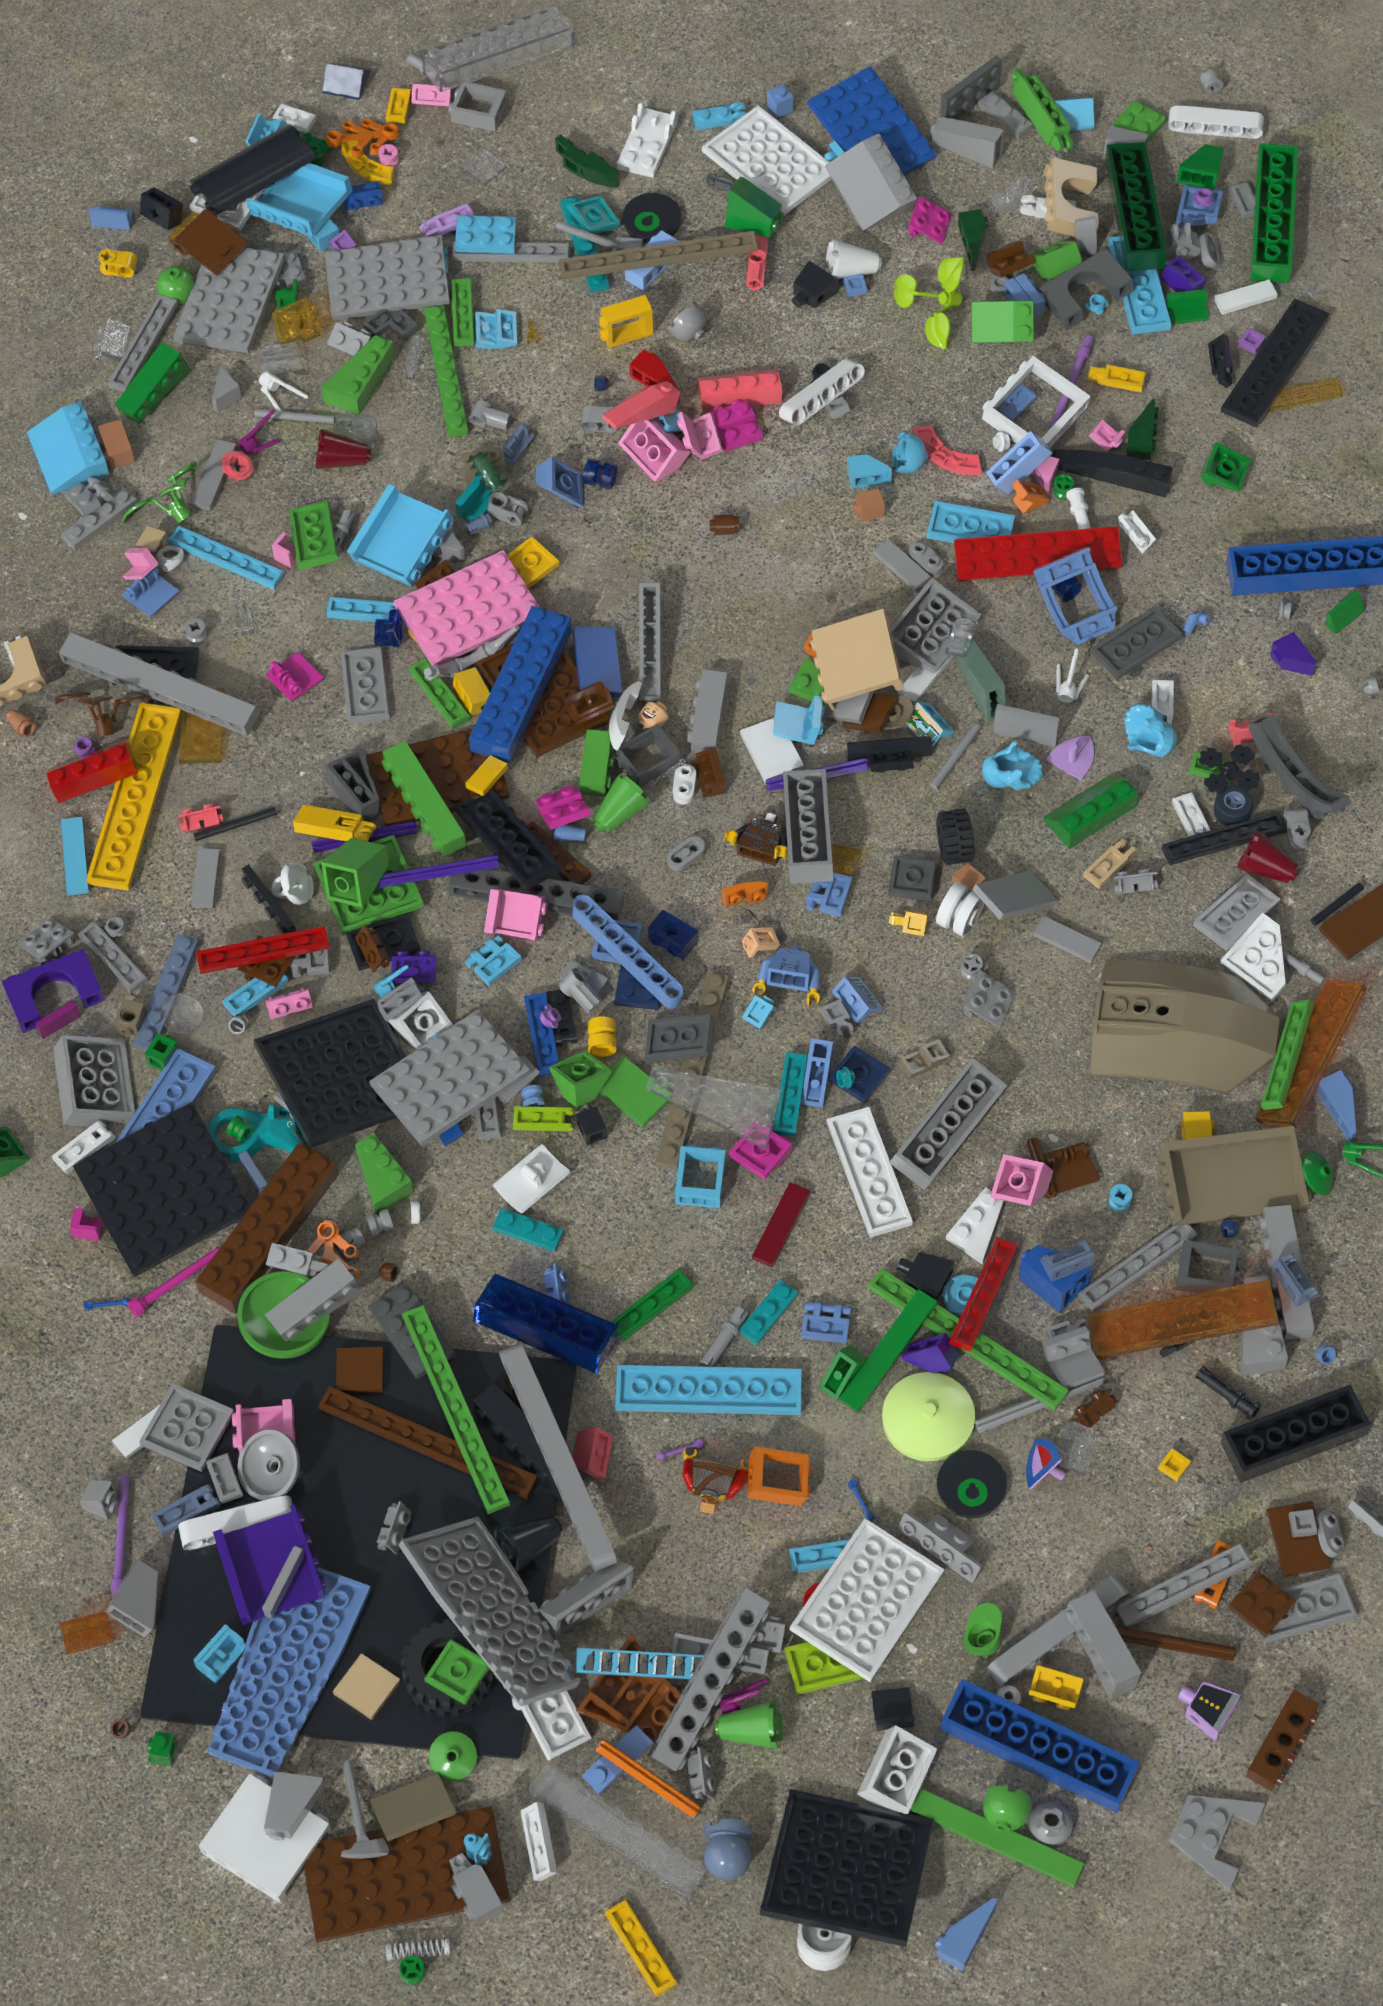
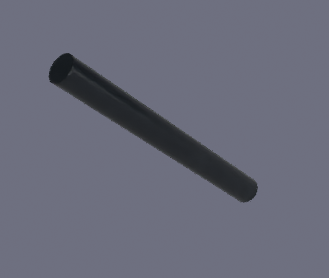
M275 807L193 833L195 841H199L275 816L277 813Z

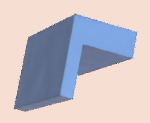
M95 206V208H89L88 210L92 226L130 230L134 217L133 210Z

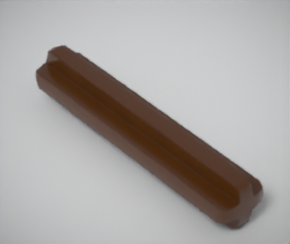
M1037 1137L1028 1139L1027 1146L1032 1160L1045 1163L1048 1166L1039 1139ZM1052 1177L1047 1193L1044 1195L1047 1199L1054 1198L1057 1195Z

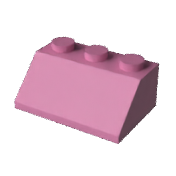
M657 417L631 424L618 443L654 482L660 481L679 469L691 452L689 449H686L685 445L672 432H665L663 430L665 425L663 422H659Z

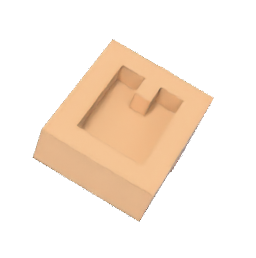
M773 927L750 928L742 940L743 948L746 950L749 958H753L758 951L777 950L780 945Z

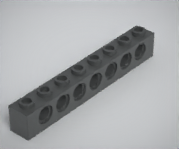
M486 869L451 875L449 882L450 896L489 902L490 890L493 888L545 897L544 902H547L546 912L572 916L573 902L579 895H587L596 903L599 901L604 902L598 905L613 920H620L624 904L623 891L615 888L606 889L591 884L582 885L573 881H559L554 878H549L525 891L508 870Z

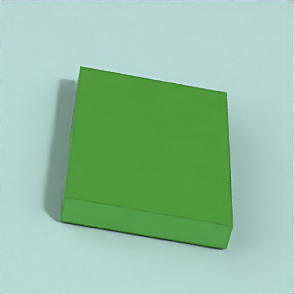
M624 1056L611 1068V1075L599 1092L642 1128L673 1099V1095Z

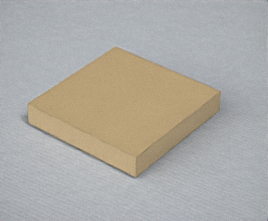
M361 1653L333 1690V1694L372 1720L401 1681L398 1677Z

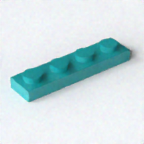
M785 1053L773 1130L777 1135L796 1137L808 1055Z

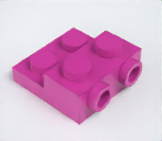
M738 399L733 401L730 406L724 408L723 406H717L710 412L714 417L725 452L763 440V434L755 420V414L748 400L742 401Z
M575 785L565 786L560 791L545 793L540 798L535 799L539 815L551 830L591 816L589 807L583 801L581 793Z
M755 1121L730 1150L729 1157L763 1180H766L776 1167L779 1168L792 1153V1144L786 1137L774 1133L768 1125Z

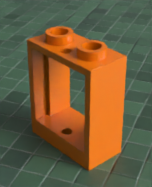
M755 1446L749 1454L747 1498L802 1506L811 1494V1485H808V1477L811 1476L812 1472L809 1454ZM763 1461L798 1465V1491L762 1486Z

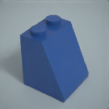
M1036 1245L1032 1250H1026L1021 1256L1019 1280L1061 1313L1078 1296V1293L1090 1284L1093 1265L1051 1282L1041 1263V1258L1045 1254L1051 1256L1059 1251Z

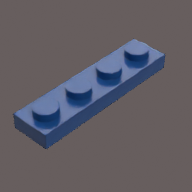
M546 992L524 996L537 1070L540 1072L538 1075L551 1074L549 1066L558 1063L559 1060L552 1027H546L540 1019V1013L545 1010V1005L548 1004Z

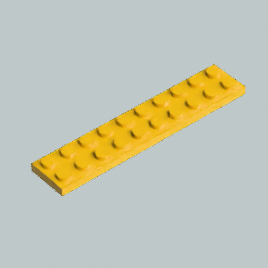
M147 703L139 704L129 737L138 774L115 783L86 882H88V885L129 891L182 714L180 708Z

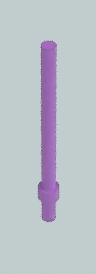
M1086 335L1082 346L1077 351V359L1068 379L1074 385L1084 361L1090 354L1089 348L1093 341L1091 335ZM1063 393L1049 425V430L1062 417L1069 400Z
M128 1475L120 1476L114 1579L111 1580L112 1598L122 1583L124 1574L130 1476Z

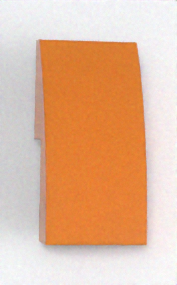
M760 881L736 884L722 889V902L726 907L736 905L743 899H746L749 905L754 902L758 903L768 896V884Z

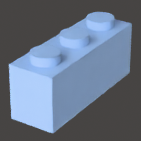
M661 230L650 239L645 247L680 241ZM670 264L626 270L625 280L644 291Z
M1030 431L986 473L997 488L1009 494L1014 489L1012 484L1016 480L1023 481L1052 454V451L1042 438Z

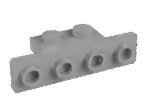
M909 1511L904 1513L898 1525L899 1531L970 1583L976 1580L982 1564L967 1554L973 1547L975 1540L939 1514L925 1524Z

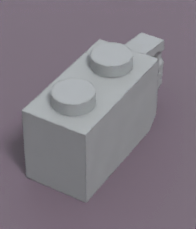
M275 1243L271 1244L266 1262L267 1266L274 1269L298 1273L309 1278L315 1277L318 1272L320 1273L329 1266V1264L322 1263V1257L314 1253Z
M463 1853L449 1860L454 1873L453 1879L455 1884L452 1885V1889L458 1899L463 1898L466 1904L463 1909L469 1920L474 1919L478 1926L503 1912L502 1903L482 1866L471 1865Z

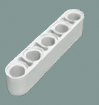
M1180 105L1173 106L1169 110L1168 128L1174 132L1257 139L1263 135L1264 116L1258 112Z
M849 359L842 360L785 402L779 410L780 418L794 425L802 424L860 381L865 372L863 365Z
M279 1496L183 1521L178 1525L183 1549L193 1550L216 1544L213 1531L222 1529L223 1534L289 1513L291 1512L290 1506L292 1505L291 1497Z

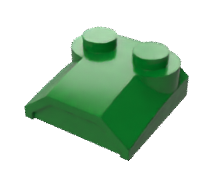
M1215 442L1204 463L1201 479L1208 486H1216L1218 484L1230 490L1240 492L1252 459Z

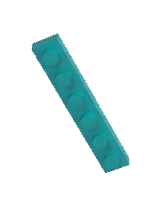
M579 196L560 200V207L566 224L582 229L568 209L569 203L580 201ZM570 234L578 257L599 254L594 242ZM606 274L585 277L590 293L609 289Z

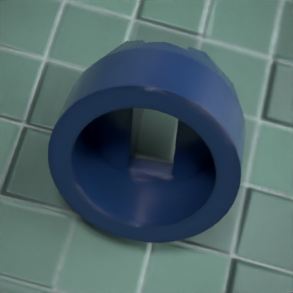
M595 375V391L602 392L607 390L609 387L608 378L602 375Z
M1222 1220L1220 1231L1224 1237L1233 1238L1237 1235L1240 1224L1231 1220Z

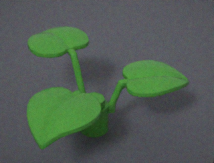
M194 461L187 464L167 480L168 482L173 480L174 485L166 488L160 496L163 497L167 493H171L175 500L169 504L171 509H168L154 497H149L133 505L123 517L124 524L133 510L149 503L157 504L169 516L173 514L178 523L191 516L192 513L186 506L187 504L180 491V488H185L186 482L190 477L177 480L185 472L198 470L197 463Z

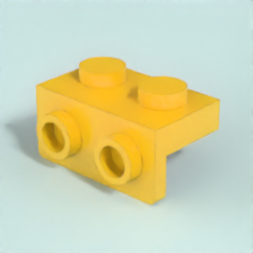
M1037 1664L1029 1695L1033 1696L1034 1701L1044 1704L1047 1703V1700L1057 1703L1056 1707L1070 1711L1071 1707L1076 1708L1084 1678Z

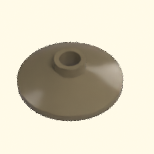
M891 695L896 697L897 702L884 729H895L909 721L914 707L908 697L904 695Z

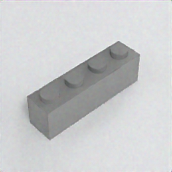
M702 670L701 678L697 677L696 690H699L698 695H694L693 707L696 708V711L691 713L690 725H693V729L688 731L687 743H691V751L693 752L706 751L714 747L717 750L727 689V672Z

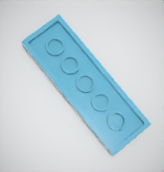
M1119 236L1108 237L1107 244L1111 255L1125 270ZM1157 270L1126 271L1132 278L1134 290L1122 298L1131 335L1171 330V322Z

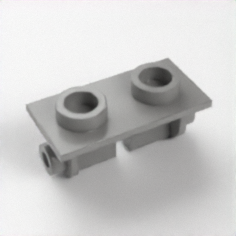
M1151 869L1139 870L1138 874L1130 875V872L1117 873V876L1112 879V882L1117 881V884H1114V893H1119V895L1134 893L1135 884L1138 886V892L1154 891V888H1158L1157 880H1153L1157 872H1151Z
M401 1501L388 1507L384 1524L390 1526V1528L382 1527L377 1539V1547L379 1549L386 1550L388 1547L394 1554L398 1553L399 1544L403 1539L411 1515V1511Z
M697 1747L698 1751L689 1752L687 1758L689 1775H698V1777L690 1779L691 1796L694 1797L695 1801L703 1800L704 1795L714 1800L716 1782L712 1777L711 1770L713 1759L709 1752L701 1747Z

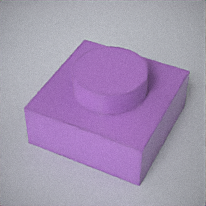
M345 229L329 241L335 251L357 247Z
M1248 328L1240 338L1238 346L1256 354L1265 343L1266 336Z

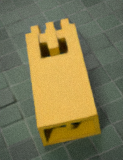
M303 805L293 821L294 831L297 833L348 841L350 838L368 842L376 828L374 823L363 821L360 814Z

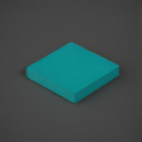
M601 195L572 202L568 205L569 211L581 228L590 233L598 234L618 229L621 225Z

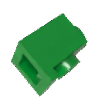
M158 1033L144 1053L147 1064L163 1071L176 1049H179L177 1041L169 1035L163 1036Z
M155 1731L154 1737L149 1739L147 1753L150 1754L148 1758L149 1763L172 1766L178 1744L174 1734Z

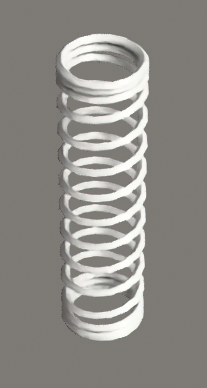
M447 1938L444 1943V1939H442L440 1952L439 1943L436 1939L435 1953L432 1940H430L429 1953L426 1941H424L423 1954L420 1942L418 1941L417 1954L414 1942H412L411 1955L408 1943L406 1942L405 1955L402 1943H400L399 1956L396 1944H394L393 1956L391 1944L386 1945L387 1960L395 1959V1951L398 1960L401 1958V1951L403 1958L407 1957V1950L409 1956H413L414 1950L415 1956L418 1957L419 1949L422 1957L425 1956V1949L427 1956L430 1957L431 1948L434 1956L437 1954V1948L441 1956L443 1947L445 1955H450V1941Z

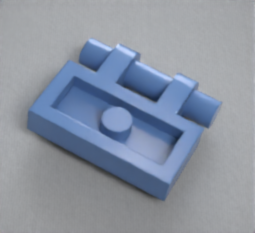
M833 872V881L811 882L812 888L805 899L807 902L805 908L812 911L816 904H821L820 912L841 917L852 884V877ZM821 888H826L824 895L819 894Z
M815 1301V1303L805 1302V1311L813 1312V1315L804 1314L801 1339L847 1344L849 1319L841 1318V1315L850 1316L851 1307L842 1306L840 1303H835V1305L822 1304V1301ZM820 1314H834V1317L820 1316Z

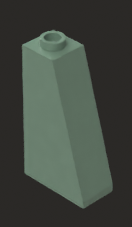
M974 640L955 646L956 663L987 722L995 720L997 704L1006 706L1005 685Z

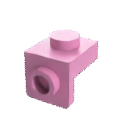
M1102 419L1088 436L1107 452L1112 447L1116 449L1123 441L1121 437L1125 431L1122 429L1117 433Z

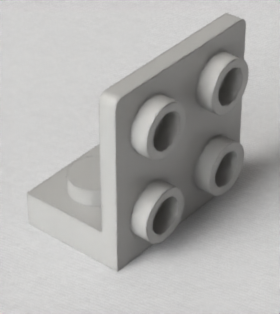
M1086 1326L1043 1340L1045 1360L1058 1383L1066 1389L1105 1375L1103 1367L1091 1349L1089 1331Z

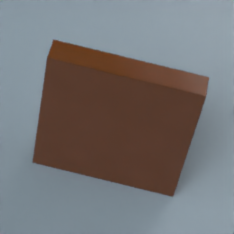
M873 693L862 724L843 721L844 729L882 733L897 699L895 696Z
M383 1347L337 1348L336 1389L344 1393L383 1392Z

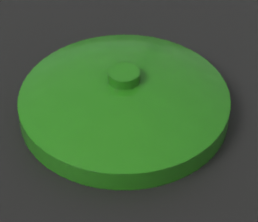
M275 1272L260 1277L245 1290L238 1305V1325L243 1338L253 1349L269 1357L285 1359L303 1355L321 1342L329 1326L330 1314L301 1331L294 1339H289L286 1342L265 1316L266 1313L311 1280L310 1278L294 1272Z

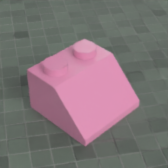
M1004 1154L990 1197L1033 1206L1047 1193L1053 1170L1042 1162Z

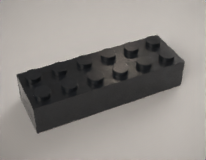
M1350 1384L1223 1432L1221 1445L1239 1482L1242 1483L1367 1436L1371 1423Z

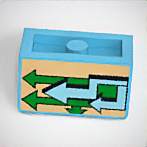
M917 702L911 718L906 722V725L917 737L931 736L932 748L940 737H951L955 732L934 707L927 702Z

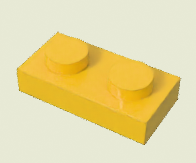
M392 88L386 112V122L405 124L411 99V89Z

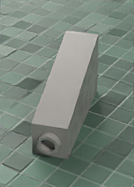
M941 117L937 123L932 125L930 131L932 134L931 143L991 169L995 167L1002 157L1004 130L1001 128Z

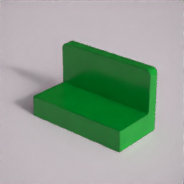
M1207 290L1167 293L1166 307L1171 325L1207 321L1209 318L1206 307Z

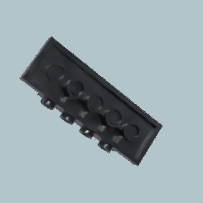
M492 788L484 796L477 794L455 806L456 813L493 855H498L500 863L525 891L562 872L561 865L551 855L548 847L543 846L539 842L537 835L529 831L526 823L516 816L513 808L508 807Z

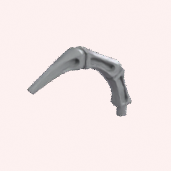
M515 625L504 635L494 641L486 642L485 646H480L476 652L469 656L456 658L454 661L451 660L444 665L435 664L430 668H426L424 670L426 679L432 681L441 677L454 678L455 673L468 670L476 665V662L500 651L520 627Z

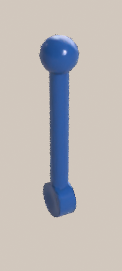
M125 1297L123 1300L98 1303L85 1301L83 1307L86 1311H90L93 1307L127 1306V1302L130 1299Z
M852 1479L848 1482V1487L854 1491L866 1514L865 1519L872 1522L875 1517L869 1512L857 1489V1481Z

